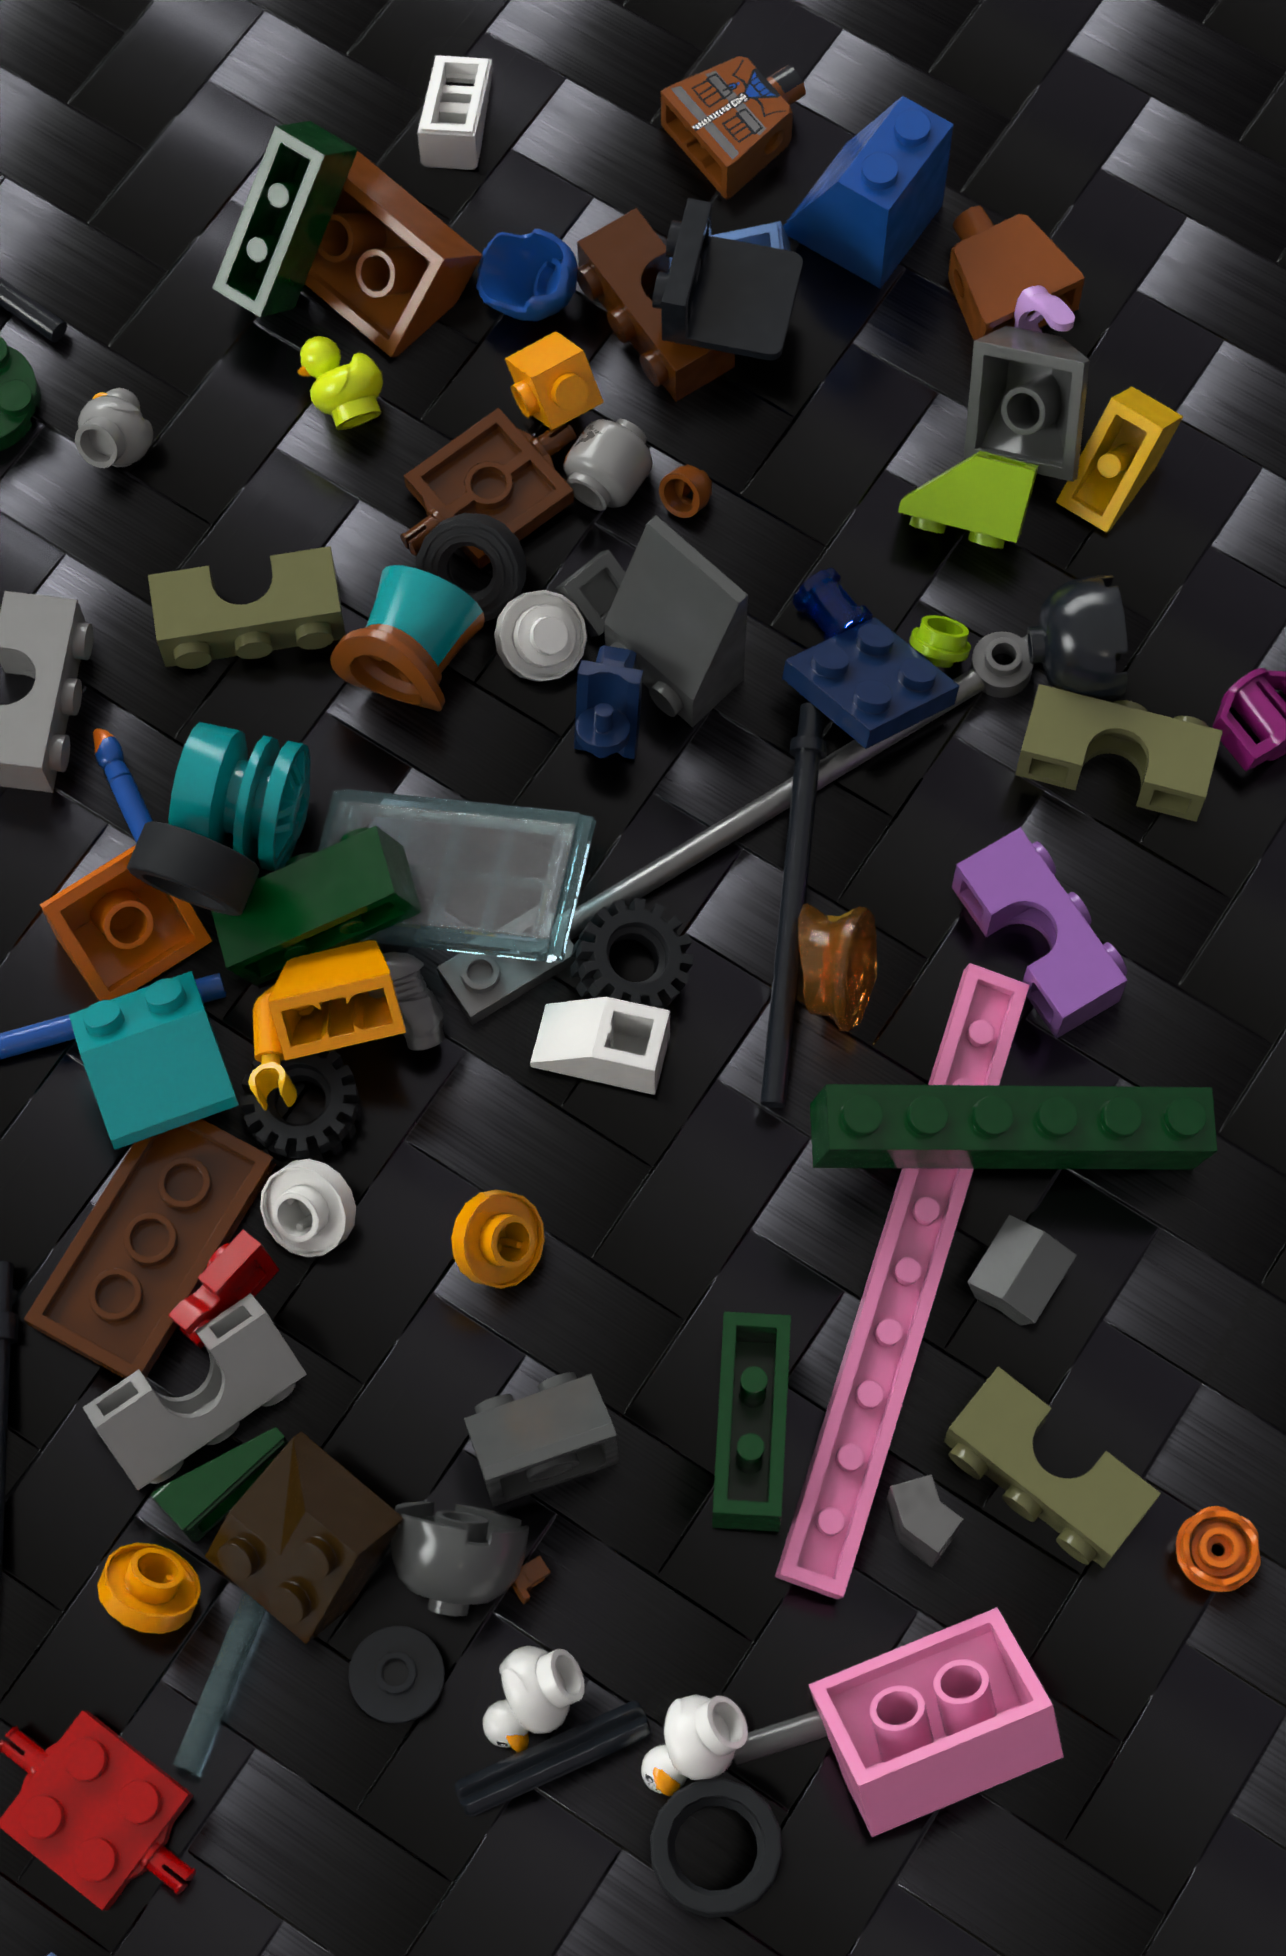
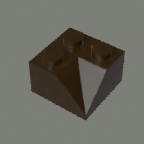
M301 1431L289 1441L229 1511L205 1557L299 1639L308 1644L352 1607L404 1518Z

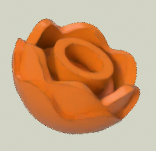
M1209 1506L1184 1521L1179 1529L1176 1539L1178 1564L1185 1576L1195 1585L1212 1592H1229L1248 1582L1257 1573L1261 1563L1259 1536L1255 1526L1247 1518L1231 1512L1222 1506ZM1213 1545H1220L1223 1548L1222 1556H1215L1212 1553Z

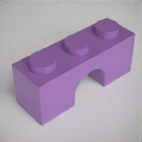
M1020 827L956 864L952 889L985 937L1012 924L1031 926L1044 935L1049 943L1050 952L1027 966L1023 983L1030 985L1026 996L1057 1039L1120 1001L1127 983V978L1125 977L1127 975V968L1116 948L1108 942L1102 944L1089 926L1091 924V916L1081 898L1074 892L1067 894L1054 876L1056 874V867L1046 848L1038 841L1032 844Z

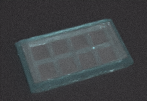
M343 789V791L334 790L318 851L340 842L341 837L349 831L358 828H371L375 825L404 847L422 913L359 941L373 940L377 943L552 963L553 961L564 962L596 821L593 816L581 815L579 812Z

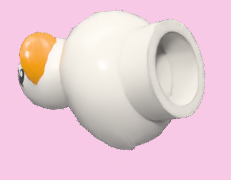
M534 1646L519 1647L511 1652L503 1660L499 1668L506 1699L498 1700L488 1707L483 1717L484 1733L494 1745L504 1748L512 1747L516 1752H521L528 1748V1731L544 1734L550 1733L561 1726L569 1712L570 1705L581 1700L585 1691L583 1674L574 1657L564 1649H556L548 1653Z
M691 1695L675 1699L668 1708L665 1718L664 1737L666 1745L656 1746L651 1749L643 1759L641 1774L645 1784L657 1793L672 1796L685 1784L687 1777L695 1781L719 1777L730 1766L735 1750L741 1748L747 1740V1723L740 1708L725 1696H715L710 1699L705 1696Z

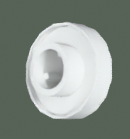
M547 590L522 593L509 601L498 616L494 632L496 650L504 665L520 678L532 681L559 679L572 671L582 658L587 641L585 620L577 606L562 594Z
M312 1159L292 1161L270 1176L261 1192L260 1210L265 1227L274 1240L291 1253L304 1257L325 1255L346 1240L355 1225L356 1205L352 1190L341 1174L326 1163Z

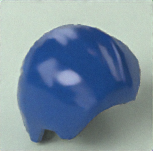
M533 229L532 233L525 235L500 232L494 236L483 250L480 266L477 269L476 289L479 291L483 302L488 306L518 320L539 321L558 313L570 302L576 290L578 265L571 248L554 234L541 229Z

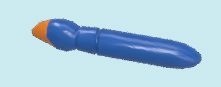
M96 728L93 731L97 763L104 769L110 788L137 843L144 824L153 821L131 772L124 762L122 746L117 738L107 730Z

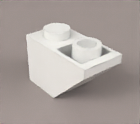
M611 997L546 1004L530 1066L655 1095L670 1038V1011Z

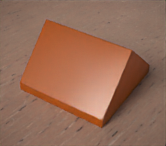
M136 845L40 904L56 938L99 1001L111 1000L135 991L212 942L189 902L162 892L144 883L129 872L127 865Z

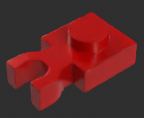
M243 1229L231 1243L222 1245L213 1253L206 1269L198 1277L203 1285L194 1294L182 1300L168 1316L180 1327L179 1330L182 1334L201 1349L204 1344L195 1331L250 1293L255 1297L279 1271V1268L262 1244Z

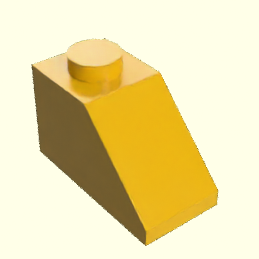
M1133 386L1112 397L1080 456L1078 478L1073 482H1066L1056 503L1104 532H1109L1156 468L1184 416Z

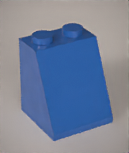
M904 96L899 98L844 145L784 224L783 228L787 236L881 289L943 205L954 124Z

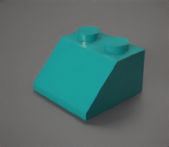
M192 971L173 978L158 980L148 987L111 1000L96 1002L88 1008L69 1014L79 1053L114 1150L239 1106L217 1038Z

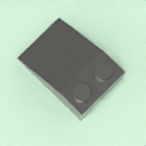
M655 515L646 524L605 619V646L629 649L636 652L635 669L643 670L642 683L649 689L650 697L665 714L671 717L678 714L691 727H694L744 680L748 594Z

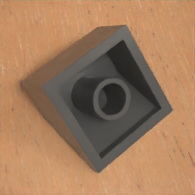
M574 1372L553 1376L538 1385V1393L515 1401L511 1394L492 1397L475 1406V1415L464 1418L493 1507L619 1463L617 1434L592 1374L578 1379Z

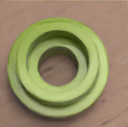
M928 615L923 617L920 627L912 630L909 639L910 645L936 667L947 668L953 666L954 662L965 661L971 650V645L967 641L969 635L968 628L962 623L944 616Z

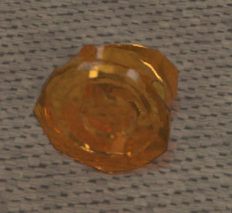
M808 903L804 904L798 918V940L804 975L806 1008L812 1015L829 1016L840 1031L848 1032L861 1022L877 977V942L874 915L868 908L859 906L841 916H829Z

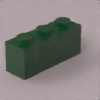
M311 121L275 126L212 289L258 317L294 309L358 149Z
M375 825L371 828H358L349 831L341 837L340 842L316 853H304L294 856L285 863V867L257 878L241 915L231 916L214 911L211 912L226 968L251 984L258 986L280 976L286 962L294 957L350 945L420 914L422 910L403 845Z
M724 1311L712 1528L778 1532L780 1530L791 1315Z

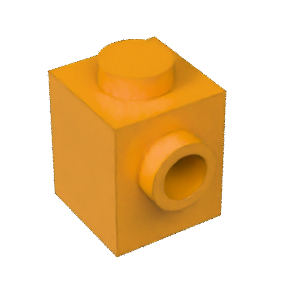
M557 331L505 358L515 383L511 385V391L518 407L527 418L534 416L551 430L604 403L584 350Z

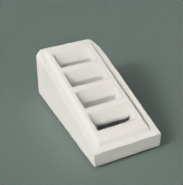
M454 56L435 57L418 128L420 161L423 166L474 170L477 168L493 71L492 59ZM446 82L474 84V87L445 84Z

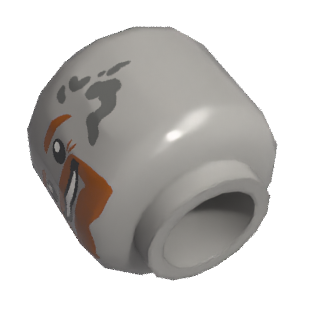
M600 419L587 425L567 453L563 463L564 471L568 478L567 483L574 490V497L580 502L600 511L605 510L607 507L619 508L629 503L650 473L653 465L651 452L645 445L647 438L638 426L625 419H618L616 422Z

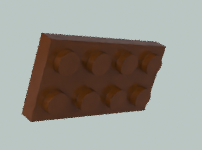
M203 1119L135 1142L26 1314L25 1322L28 1326L124 1379L138 1369L146 1379L178 1326L170 1319L168 1314L182 1300L194 1294L203 1285L198 1277L206 1269L213 1253L222 1245L229 1243L276 1166L274 1158Z

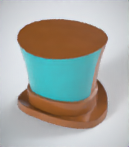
M403 565L386 566L381 573L376 600L366 627L353 630L340 639L332 652L331 666L340 678L356 687L401 702L434 711H441L445 703V697L439 687V683L442 680L441 673L460 649L483 627L485 621L484 613L469 594L441 577L413 567Z

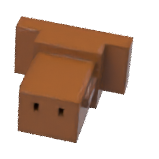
M540 1555L521 1567L519 1576L512 1584V1588L523 1605L530 1600L531 1596L528 1592L550 1576L551 1572Z

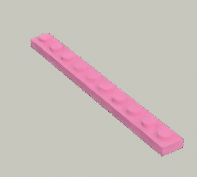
M969 963L963 971L928 1085L999 1086L1030 985ZM902 1168L775 1574V1577L837 1600L845 1595L974 1169Z

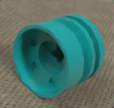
M199 722L192 729L177 766L171 793L168 824L205 836L225 846L228 845L233 834V850L241 853L253 862L258 858L261 869L276 871L285 867V863L291 858L297 839L303 830L308 811L311 763L309 747L302 743L287 741L280 750L278 739L263 736L256 743L248 760L247 741L244 732Z

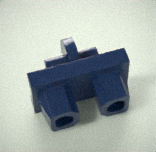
M604 645L599 648L596 662L581 660L577 674L574 749L586 750L598 758H605L610 754L619 753L624 758L635 759L639 737L643 670L635 669L637 653L633 650Z

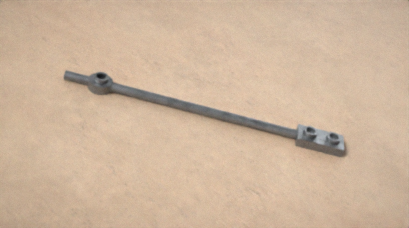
M994 632L983 637L974 648L970 670L953 680L959 685L954 705L867 749L856 740H853L831 753L826 758L820 760L817 791L981 691L998 698L1010 697L1021 692L1027 686L1033 669V664L1030 663L1028 655L1027 635L1021 638L1010 632ZM1001 653L1007 654L1014 662L1009 665H1000L994 661L993 656ZM793 777L557 920L545 902L439 965L437 967L439 977L471 1025H474L571 966L576 960V957H571L574 946L571 940L581 934L600 909L605 907L608 910L614 901L621 899L625 900L626 906L630 905L634 898H642L790 808Z

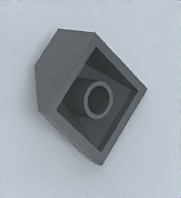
M1011 326L1002 327L974 340L964 458L967 459L979 451H984L1038 465L1037 474L1071 482L1078 478L1090 360L1061 336Z

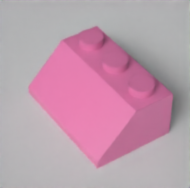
M997 1607L809 1684L812 1698L826 1729L846 1785L872 1837L1063 1758L1053 1704Z

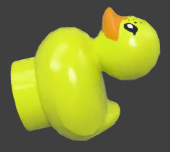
M316 336L305 342L300 352L302 367L298 370V374L304 377L312 376L317 379L310 389L311 401L316 409L324 414L332 415L338 430L353 428L377 418L381 414V410L376 398L382 390L383 377L375 362L366 354L356 353L349 364L339 367L341 361L340 349L330 338Z

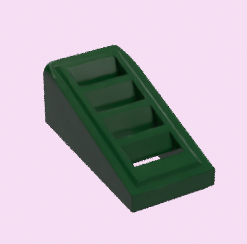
M275 1427L159 1487L150 1495L193 1543L195 1541L198 1542L228 1515L234 1505L288 1444V1441Z

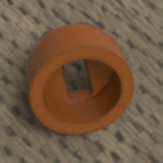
M689 464L680 466L661 480L659 485L660 499L665 508L673 515L680 518H689L707 505L712 496V482L704 470L700 471ZM691 490L693 491L692 500L687 498V495Z

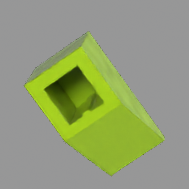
M979 451L908 493L901 500L898 512L911 515L910 525L935 533H945L946 526L949 525L970 531L968 540L971 542L1003 549L1005 540L1016 543L1021 535L1039 466Z

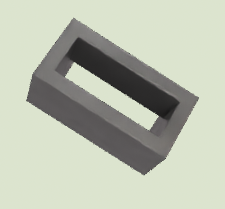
M932 1474L890 1487L886 1505L898 1543L930 1567H933L957 1535L963 1518L940 1502Z

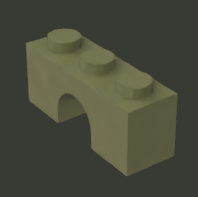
M331 546L271 555L273 576L269 590L257 601L243 605L226 602L217 595L209 565L148 575L156 639L165 667L178 666L184 669H195L209 664L211 660L235 656L244 659H257L267 656L272 650L297 646L303 649H319L328 646L335 640L343 638L346 635Z
M1039 684L1015 775L1076 790L1081 769L1087 761L1100 754H1117L1132 762L1139 772L1141 787L1136 804L1137 807L1197 822L1206 799L1222 730L1208 727L1204 721L1191 716L1171 718L1148 712L1145 707L1132 701L1118 700L1112 703Z
M997 1367L948 1428L944 1443L952 1448L948 1454L949 1457L970 1476L980 1480L985 1474L1006 1491L1002 1495L1003 1500L1017 1514L1031 1522H1034L1039 1517L1059 1533V1536L1056 1538L1057 1543L1073 1558L1085 1565H1089L1094 1560L1104 1568L1161 1493L1107 1451L1089 1472L1080 1477L1060 1478L1047 1472L1035 1457L1033 1437L1045 1423L1052 1408L1000 1367Z

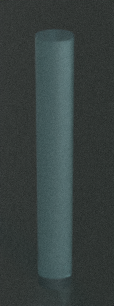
M245 1591L173 1764L197 1775L200 1773L266 1610Z

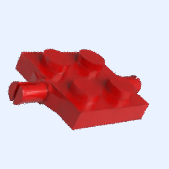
M82 1710L62 1738L46 1750L42 1749L21 1732L17 1726H14L6 1733L5 1736L24 1752L8 1740L0 1741V1752L26 1771L27 1775L24 1778L21 1792L0 1818V1828L102 1911L109 1910L129 1882L147 1870L169 1886L177 1895L188 1886L181 1878L185 1881H191L196 1874V1870L178 1858L165 1845L168 1843L173 1823L194 1797L190 1791L89 1711Z

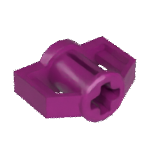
M1257 668L1239 679L1228 689L1222 698L1221 706L1212 728L1222 730L1220 741L1245 772L1266 760L1273 761L1286 754V702L1276 692V690H1282L1286 695V671L1266 670V668ZM1230 708H1234L1261 741L1260 743L1256 744L1229 712Z

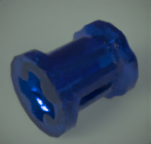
M834 568L819 571L810 577L800 587L792 600V604L799 612H808L825 632L824 641L873 618V613L865 605L858 606L839 584L841 576Z

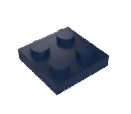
M876 617L786 659L782 679L865 749L954 705L959 690V685Z

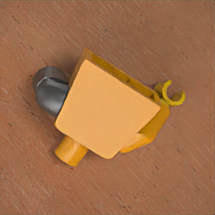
M373 940L315 952L288 960L277 982L257 998L253 1007L254 1058L261 1062V1065L256 1067L250 1074L248 1083L263 1110L266 1111L268 1107L266 1100L268 1094L278 1087L287 1107H291L296 1101L297 1090L285 1069L281 1066V1061L284 1059L286 1061L398 1034L404 1035L407 1046L411 1050H425L443 1042L445 1039L442 1029L444 1011L433 992L426 987V982L420 974V969L424 966V963L407 953L389 952L382 954L377 942Z

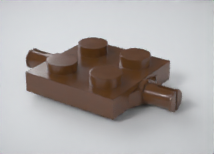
M497 408L404 475L405 486L425 508L427 517L405 533L400 534L405 547L410 549L412 555L417 556L424 538L440 522L462 513L486 514L504 523L521 541L574 502V490L554 469L551 460L553 455L577 440L572 426L565 423L554 430L549 428L535 438L531 434L518 429ZM473 546L461 547V550L479 570L491 562L482 550Z

